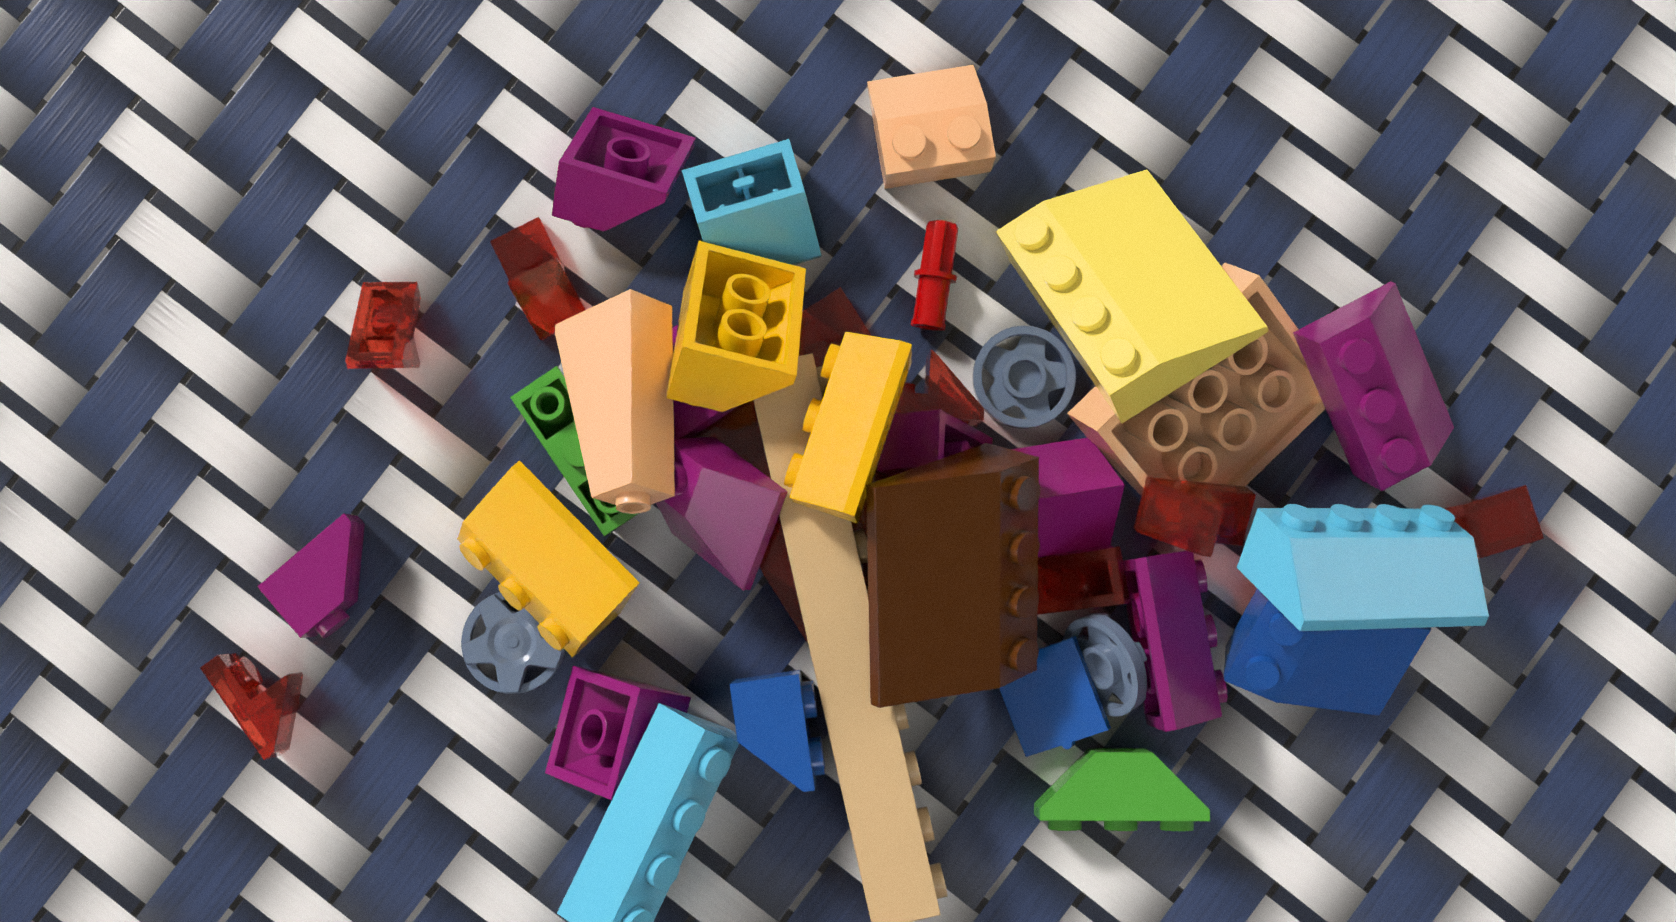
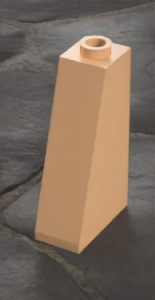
M629 289L555 324V336L591 497L616 505V510L619 512L638 514L649 511L654 503L675 496L673 400L666 398L673 359L672 306Z

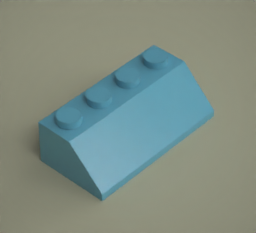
M1287 504L1284 508H1258L1237 565V569L1299 631L1485 626L1489 617L1474 537L1454 521L1455 517L1451 512L1435 505H1423L1421 509H1404L1386 504L1378 505L1377 508H1353L1342 504H1334L1331 508H1307L1297 504Z
M661 703L658 704L557 912L558 915L568 922H654L670 886L679 874L680 865L693 838L704 822L707 809L721 780L730 768L731 760L739 745L734 731Z

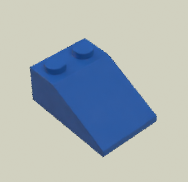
M1256 589L1225 646L1224 681L1276 703L1380 715L1430 633L1431 627L1299 631Z

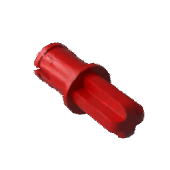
M932 220L927 223L920 269L914 271V277L919 280L913 319H911L912 327L945 331L950 284L956 283L957 276L952 274L958 236V226L955 223L946 220Z

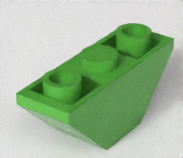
M558 366L510 397L604 537L638 515L619 512L616 510V505L591 497L565 376Z
M1088 748L1034 803V815L1040 821H1048V829L1057 831L1082 830V821H1104V829L1110 831L1138 830V821H1160V830L1193 831L1194 821H1210V809L1153 752L1145 748Z

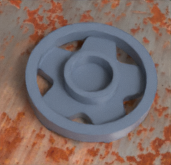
M1015 326L1000 331L984 344L974 363L972 382L979 404L990 417L1008 427L1029 429L1052 421L1066 408L1074 392L1076 371L1070 352L1052 333L1034 326ZM1021 336L1016 348L1012 351L996 346L1008 338ZM1045 342L1058 353L1063 363L1048 361L1045 358ZM983 367L994 378L993 384L986 393L982 384ZM1065 388L1060 401L1050 411L1049 392ZM1017 406L1026 419L1013 418L1002 412Z
M498 592L482 600L472 610L465 622L461 638L464 661L475 679L491 690L505 694H519L535 690L555 675L564 659L566 650L563 648L561 651H558L550 646L539 633L537 628L539 623L525 608L518 612L512 611L503 602L505 598ZM482 616L486 631L484 634L472 639L475 626ZM478 664H493L496 667L498 682L487 676ZM529 667L547 668L540 676L523 684Z
M1095 612L1073 621L1067 627L1063 640L1076 636L1106 715L1119 717L1139 707L1147 698V675L1144 665L1147 657L1140 642H1134L1129 634L1118 623L1110 619L1109 614ZM1088 626L1089 636L1080 634L1083 627ZM1114 693L1123 704L1112 702L1109 699Z

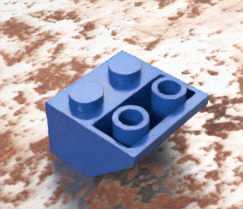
M801 670L735 679L730 683L737 742L801 791H814L816 776L825 775V760L821 736L810 737L808 718L817 717L818 714L813 680L803 682Z

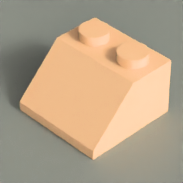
M974 65L867 82L884 189L991 172L996 154L987 102Z

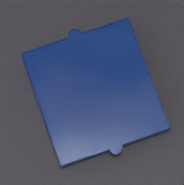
M1076 636L1042 648L1038 647L1037 670L999 688L1025 757L1062 746L1064 749H1070L1075 745V741L1108 731L1111 728Z

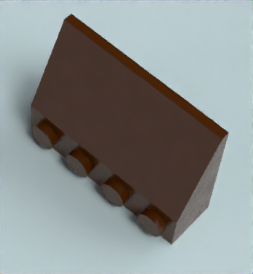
M984 443L866 485L871 705L882 708L997 689L1037 670L1039 652L1037 645V607L1039 603L1038 552L1040 547L1038 538L1039 457Z

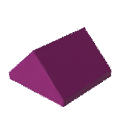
M1088 438L1011 449L1039 457L1038 538L1040 547L1038 558L1111 544L1125 484L1093 442Z

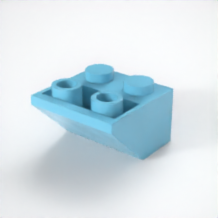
M789 139L682 170L703 242L791 265L822 257L806 193Z

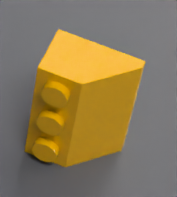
M699 241L683 291L666 398L692 406L724 412L793 385L797 376L806 268Z
M845 332L841 346L831 343L821 371V377L829 379L823 399L812 398L802 427V431L811 433L804 455L794 452L784 480V486L792 488L789 497L792 502L858 524L866 501V485L872 483L912 363V344L900 340Z
M520 460L507 471L462 522L457 538L461 543L459 545L460 551L466 560L480 571L486 568L500 583L498 588L505 600L517 610L521 611L525 608L539 623L537 628L544 640L558 651L564 648L572 657L621 613L640 584Z

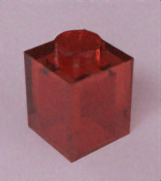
M1526 485L1506 488L1445 507L1446 510L1454 515V521L1474 537L1478 559L1544 539Z

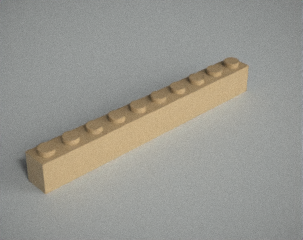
M813 353L798 356L797 376L793 385L753 401L771 479L788 491L779 516L871 922H913L941 915L937 899L948 897L940 863L929 865L925 842L934 841L935 838L927 806L917 809L912 786L922 784L915 751L904 753L899 730L909 728L905 706L900 704L878 708L871 705L868 586L865 585L861 564L868 563L866 535L864 529L853 531L851 521L792 502L789 498L792 488L784 486L786 472L794 452L804 455L811 433L802 431L812 398L823 399L829 381L828 378L821 377L823 366L816 367Z

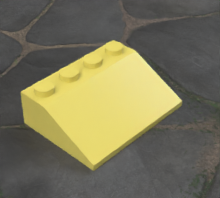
M1148 170L1042 201L996 231L1011 264L1121 423L1129 420L1269 332L1267 325Z

